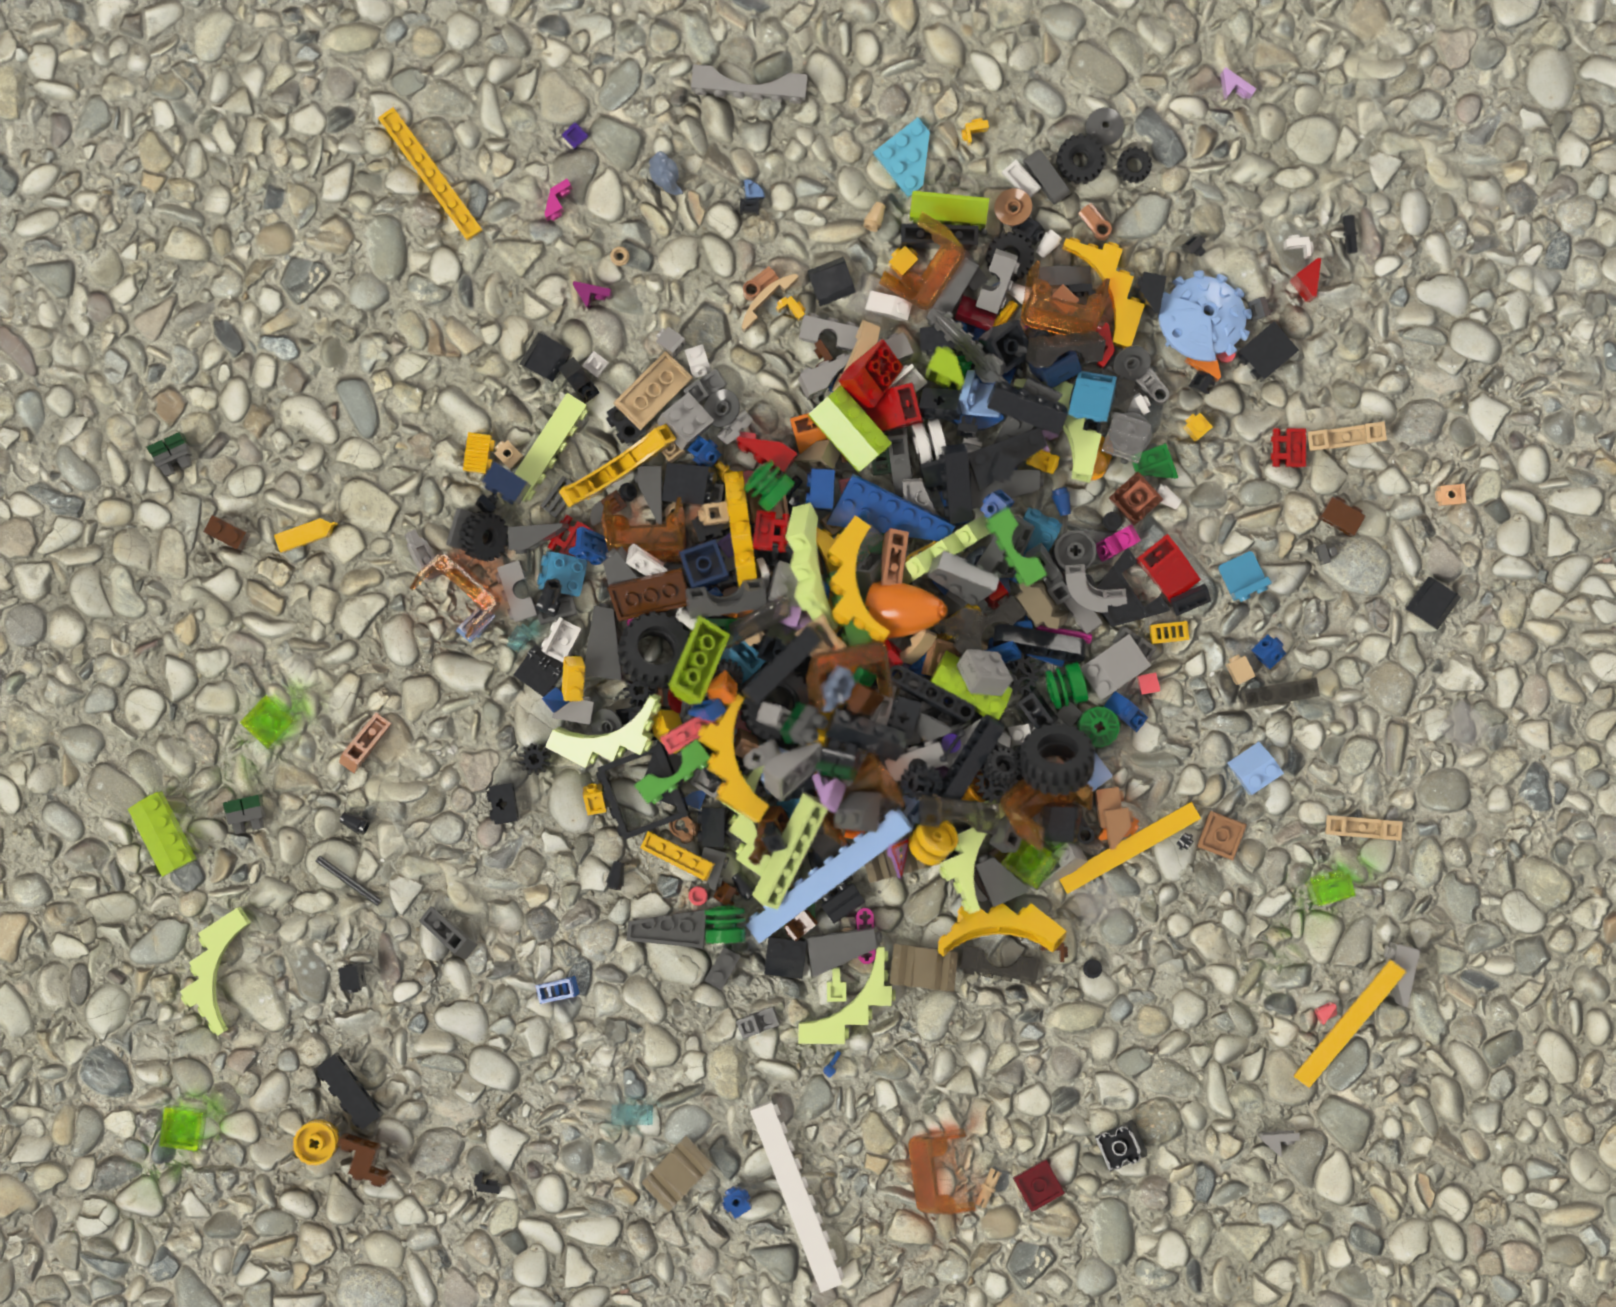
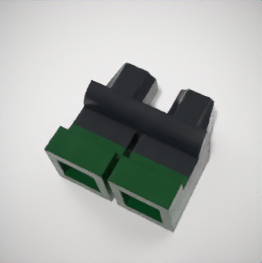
M830 739L827 748L822 747V756L820 762H817L815 770L820 775L855 782L860 759L857 757L858 747L855 744L847 743L845 751L841 752L842 744L839 741Z

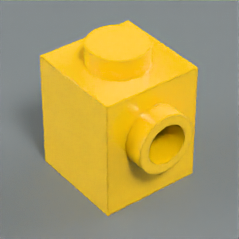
M906 246L902 249L898 247L891 256L893 258L889 261L888 265L903 278L918 263V254L911 247L909 249Z
M1193 413L1185 420L1187 424L1183 427L1196 442L1212 428V425L1201 413L1197 416Z

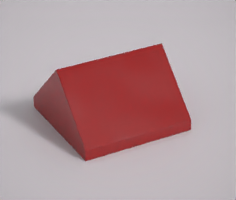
M1322 258L1315 259L1290 280L1305 302L1310 303L1317 296Z

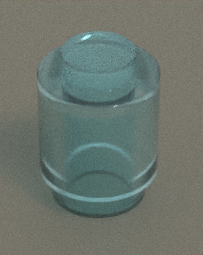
M517 624L508 637L506 645L517 653L521 649L524 650L533 636L530 633L532 629L525 624L521 626Z

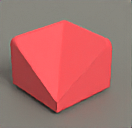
M1156 673L1137 676L1140 695L1161 691Z
M1332 1002L1314 1010L1319 1022L1323 1025L1328 1019L1337 1015L1336 1005Z

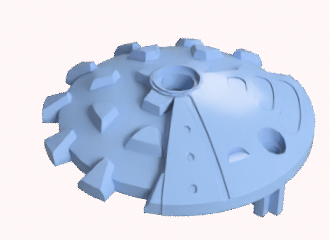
M1199 270L1193 272L1194 277L1183 280L1182 276L1177 277L1172 282L1176 286L1169 294L1164 291L1158 315L1161 331L1167 341L1166 347L1171 346V348L1176 349L1186 357L1204 362L1217 361L1216 355L1226 352L1228 356L1233 355L1237 351L1234 345L1239 339L1246 341L1250 331L1245 330L1246 319L1252 318V311L1250 308L1245 309L1241 300L1245 296L1244 292L1240 288L1234 290L1225 283L1227 277L1221 274H1217L1216 278L1204 276V271ZM1204 311H1208L1211 316L1206 315Z

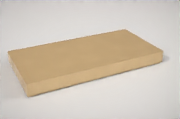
M665 351L613 404L635 426L642 430L693 377Z

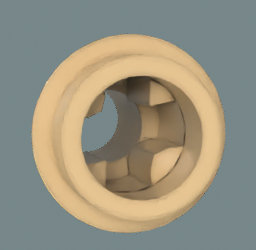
M875 202L863 220V226L867 230L877 232L881 228L886 206L880 202Z

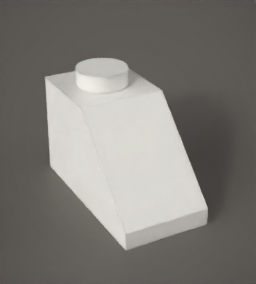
M870 291L865 310L897 321L908 320L913 302L897 296Z

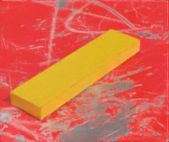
M651 831L647 832L640 847L704 881L708 880L715 863Z

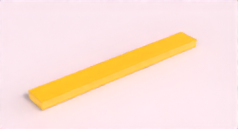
M392 107L379 116L380 122L465 239L469 241L483 231L395 108Z
M1189 802L1120 841L1115 849L1108 848L1088 859L1075 872L1059 879L1068 894L1200 820L1201 817L1193 803Z
M1389 959L1294 1073V1077L1310 1088L1404 976L1406 970Z

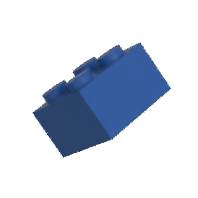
M812 469L811 474L808 473L807 487H811V491L806 494V504L811 503L815 511H833L835 470Z

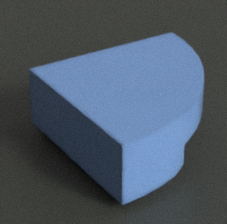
M744 180L746 200L765 198L764 192L758 184L751 180Z

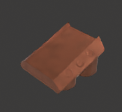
M1138 471L1109 497V500L1134 526L1164 500Z

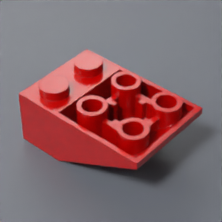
M881 339L853 362L838 381L861 408H873L904 367L884 339Z
M912 382L887 389L875 407L862 408L883 433L923 422L915 386Z
M737 437L736 439L738 448L746 454L748 452L752 453L754 459L763 465L771 459L774 465L770 471L778 466L780 468L777 473L778 476L780 473L782 475L786 474L797 457V453L782 442Z
M1168 534L1164 535L1136 558L1141 568L1170 603V598L1187 592L1201 580L1180 548Z

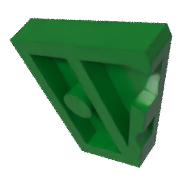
M1166 443L1130 456L1135 473L1138 471L1144 476L1179 478Z

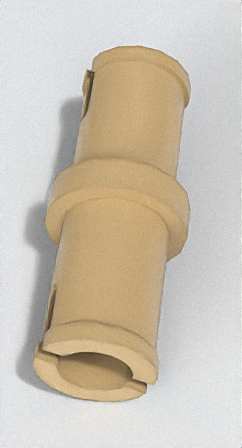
M990 1168L985 1182L980 1186L982 1189L975 1204L979 1206L981 1204V1207L986 1209L992 1193L996 1191L995 1186L1002 1174L1001 1172Z

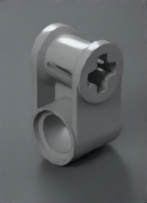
M1149 368L1145 375L1135 380L1138 388L1155 405H1163L1167 401L1169 391L1152 369ZM1155 392H1163L1165 398L1162 400L1157 399Z
M775 739L762 744L746 754L743 758L744 766L747 769L754 770L763 766L769 759L772 760L776 755L781 754Z

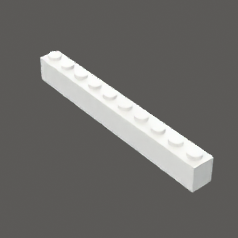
M771 1100L751 1108V1115L820 1292L822 1293L842 1285L843 1271L841 1266L837 1267L834 1261L837 1260L834 1248L830 1249L827 1243L830 1242L827 1230L823 1231L820 1225L823 1223L820 1212L816 1213L813 1207L816 1205L813 1194L809 1195L806 1189L809 1187L806 1176L802 1177L799 1171L802 1169L799 1158L795 1159L792 1153L795 1151L792 1141H788L785 1135L788 1133L785 1123L780 1122L778 1116L781 1115L778 1105H774Z

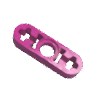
M869 908L859 909L856 914L857 929H861L859 928L860 924L863 925V919L859 918L863 911L870 915V918H867V925L871 924V927H874L873 912ZM875 949L869 952L872 953L869 960H865L861 956L858 957L859 960L864 964L872 963L875 959Z

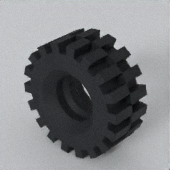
M1083 133L1078 134V136L1072 135L1061 144L1057 153V169L1059 172L1061 171V176L1063 178L1066 177L1070 183L1073 181L1077 185L1079 183L1084 185L1089 181L1092 182L1099 176L1104 167L1106 159L1104 158L1105 150H1102L1103 146L1101 143L1098 144V139L1095 137L1094 139L1090 138L1091 135L1089 134L1083 136ZM1079 152L1086 154L1088 157V163L1083 167L1075 165L1073 161L1074 155Z
M1001 233L988 246L986 252L987 268L989 269L996 249L1002 251L1014 250L1018 256L1017 262L1020 264L1017 273H1012L1010 280L1016 282L1029 273L1034 262V248L1032 249L1031 242H1028L1024 235L1023 237L1020 236V233ZM991 272L993 276L995 275L997 279L1000 280L997 274Z
M478 511L477 513H472V517L465 519L467 523H463L461 526L464 528L459 533V535H462V539H459V542L464 544L461 548L463 551H466L465 554L470 556V558L487 562L494 561L495 558L501 557L499 553H504V545L508 546L509 543L506 542V538H508V533H506L508 526L504 525L506 521L501 519V516L488 512ZM488 530V540L483 544V533Z

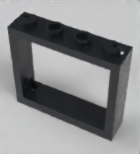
M662 743L651 747L648 752L646 751L641 755L634 753L597 767V779L604 786L603 795L606 801L609 800L612 807L610 808L611 816L613 819L616 818L618 826H616L617 832L620 837L623 836L624 840L691 814L678 782L679 787L673 790L671 794L679 813L630 832L628 831L606 770L656 752L665 778L675 775V771L667 750Z

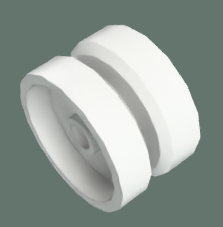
M939 419L928 421V433L922 423L912 425L914 447L921 464L932 462L931 451H933L936 460H939V454H942L941 446H946Z

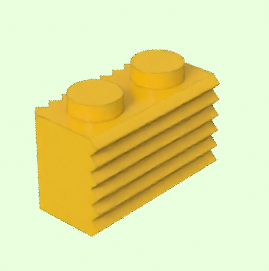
M468 432L463 471L486 475L493 463V460L490 459V452H494L495 440H492L493 437L491 435Z
M581 656L564 657L562 677L564 701L583 700L584 672L586 667Z

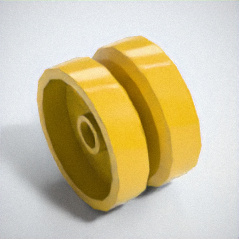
M931 815L923 819L918 827L913 830L909 836L908 844L917 860L934 866L942 863L956 848L958 834L948 820L940 816Z
M315 1119L307 1122L296 1132L293 1139V1149L296 1156L302 1162L308 1165H319L325 1163L337 1152L339 1147L337 1143L340 1135L337 1128L331 1122L324 1119Z

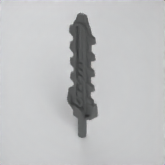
M936 307L929 311L933 317L935 329L937 331L942 330L945 333L944 338L947 342L951 340L955 344L954 348L957 352L962 351L965 354L964 358L966 361H972L975 364V373L983 383L1007 382L1002 376L1005 373L1003 371L1004 363L996 355L986 354L982 350L983 345L980 343L976 344L972 340L973 335L965 333L962 329L963 325L960 322L956 323L952 319V313L939 310Z

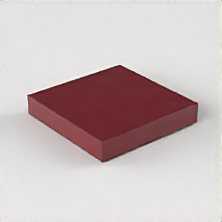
M963 295L955 319L986 331L992 328L997 314L976 307L977 300Z
M1046 1159L1012 1177L1031 1212L1065 1194Z

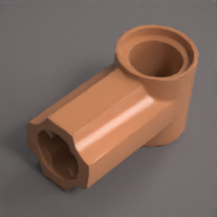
M1092 203L1085 206L1078 213L1094 233L1097 240L1105 241L1110 237L1112 230L1110 223L1102 217ZM1099 227H1105L1108 230V232L1106 234H1100L1098 233L1097 229Z
M768 266L752 280L744 284V298L754 301L760 292L779 279L772 268ZM754 287L757 292L755 294H748L746 289Z

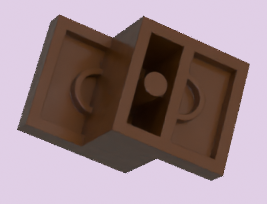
M347 1132L339 1138L337 1145L341 1146V1150L350 1153L355 1151L348 1174L352 1175L353 1179L371 1181L370 1184L376 1187L385 1186L391 1180L393 1172L375 1167L382 1144Z

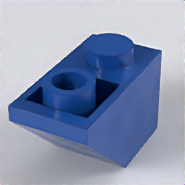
M1116 691L1104 705L1105 708L1113 711L1119 720L1135 732H1138L1148 719V716L1136 705Z

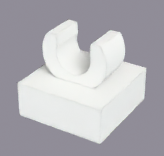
M593 351L582 367L598 378L609 365V362Z

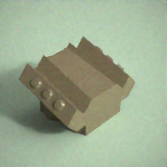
M1039 579L1029 586H1025L1023 583L1019 584L1022 591L1014 596V600L1025 616L1032 620L1034 628L1045 623L1049 628L1059 629L1067 622L1069 611L1060 610L1061 604L1057 605L1047 592V586L1044 581Z
M911 830V831H909L908 833H906L904 836H902V837H901L900 839H898L897 841L902 840V839H904V838H906V837H909L910 834L913 832V830ZM889 847L865 864L870 883L897 876L892 857H887V849ZM909 848L903 874L924 869L931 865L917 860Z
M894 944L890 984L954 992L958 952L950 951L943 957L938 953V948Z
M685 1136L641 1183L669 1212L703 1175L710 1170L713 1164Z

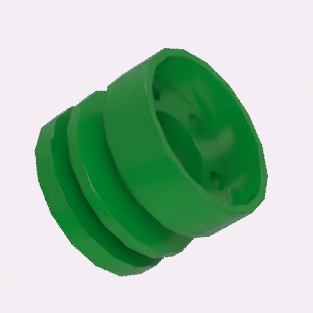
M771 459L755 470L743 488L746 492L750 491L753 487L755 488L750 495L752 498L759 493L762 494L758 504L767 512L785 496L795 483L787 474L777 478L776 475L780 468L777 466L770 471L774 465Z
M1078 662L1065 665L1064 675L1061 674L1059 668H1054L1056 677L1053 676L1051 670L1045 671L1048 695L1056 709L1061 708L1060 699L1063 700L1065 707L1069 706L1068 697L1072 696L1075 704L1088 700L1086 684Z
M1093 707L1081 714L1077 720L1076 727L1079 729L1078 731L1082 730L1087 734V737L1092 740L1094 747H1104L1116 740L1120 724L1113 711L1105 707ZM1101 722V726L1104 728L1097 732V728L1094 725Z
M727 905L705 909V915H713V918L705 919V923L714 924V928L705 930L706 943L745 942V928L737 927V923L744 922L745 918L736 917V914H744L745 908Z

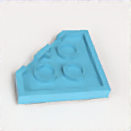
M918 117L873 152L874 156L907 198L912 195V191L921 189L924 183L930 132Z

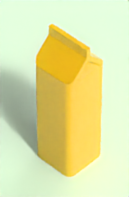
M319 518L277 533L274 537L280 553H286L329 537L334 526L338 525V523H330Z

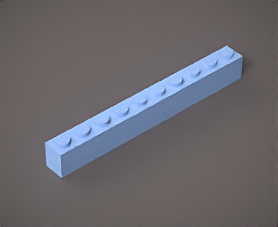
M892 809L884 815L885 820L883 822H878L877 832H868L865 835L863 832L853 839L855 843L851 846L848 844L844 845L838 850L839 855L835 858L831 855L823 861L825 864L819 869L816 866L808 872L809 877L803 880V878H800L793 884L795 888L791 891L787 890L778 910L763 906L765 909L763 912L752 914L748 918L749 922L746 924V927L758 943H761L888 848L890 844L896 842L914 827L899 809L895 812Z

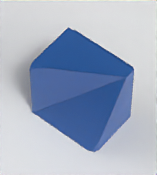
M555 687L542 698L553 713L570 702L564 701L562 691L558 687Z

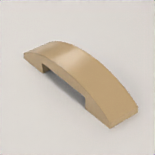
M792 274L780 278L760 292L745 314L741 327L742 331L745 333L758 320V316L754 313L779 288L786 293L799 280V276Z
M862 320L855 336L857 342L843 373L853 362L877 343L880 333L879 326ZM839 373L832 391L842 386L838 381L842 375L841 373Z
M1384 421L1307 432L1310 451L1387 441Z
M1327 815L1325 834L1401 841L1403 822Z

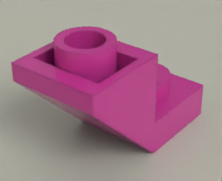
M568 179L563 180L550 189L544 213L548 221L551 219L552 221L557 220L562 216L561 213L564 212L557 198L570 194V190L573 189Z
M1131 524L1096 543V551L1101 561L1104 562L1140 542L1141 539Z

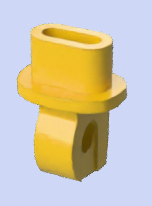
M717 460L714 466L718 470L719 478L725 484L724 473L734 471L729 469L730 466L728 464L724 465L720 460Z

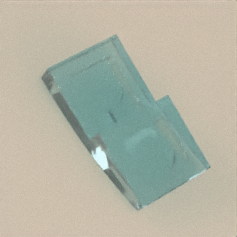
M612 1104L611 1124L653 1125V1105Z

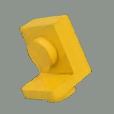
M591 783L584 786L583 799L587 815L607 812L602 784Z

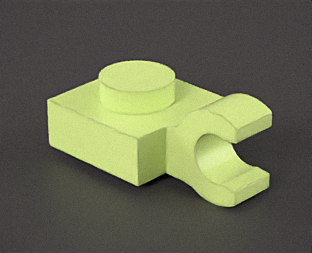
M840 967L832 969V981H827V1002L846 1001V981H840Z

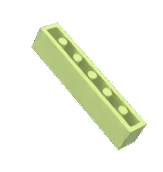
M566 393L514 473L531 485L522 500L525 503L527 500H532L536 494L534 489L538 484L541 485L547 476L545 475L547 469L553 468L557 461L555 457L559 452L562 453L567 446L566 440L569 436L573 437L578 429L576 427L579 420L583 421L588 414L587 405L569 393Z
M803 793L782 834L787 845L786 849L773 852L752 894L762 905L778 910L828 811L822 805L819 798Z

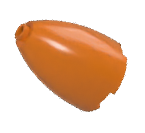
M882 581L873 583L866 598L865 606L869 607L870 616L874 621L890 631L887 638L905 637L919 633L940 622L947 614V606L941 599L924 589L906 583L882 585Z

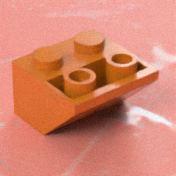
M809 413L790 418L799 454L803 453L816 441L829 440L808 416Z

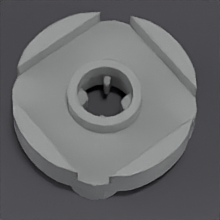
M745 410L741 411L736 417L737 419L730 425L725 426V429L717 435L724 444L732 442L740 435L739 432L743 428L746 429L751 424L753 419Z

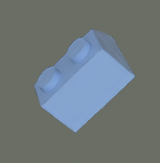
M1259 741L1227 762L1248 795L1255 794L1284 774L1275 759Z

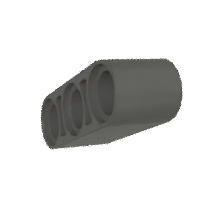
M1040 149L1023 160L1027 170L1054 205L1070 194L1067 185Z

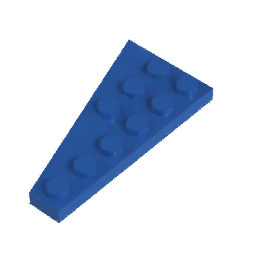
M854 474L849 479L826 522V525L847 527L856 515L871 526L869 531L886 533L891 528L909 532L908 537L941 541L951 535L955 528V524H950L948 520Z

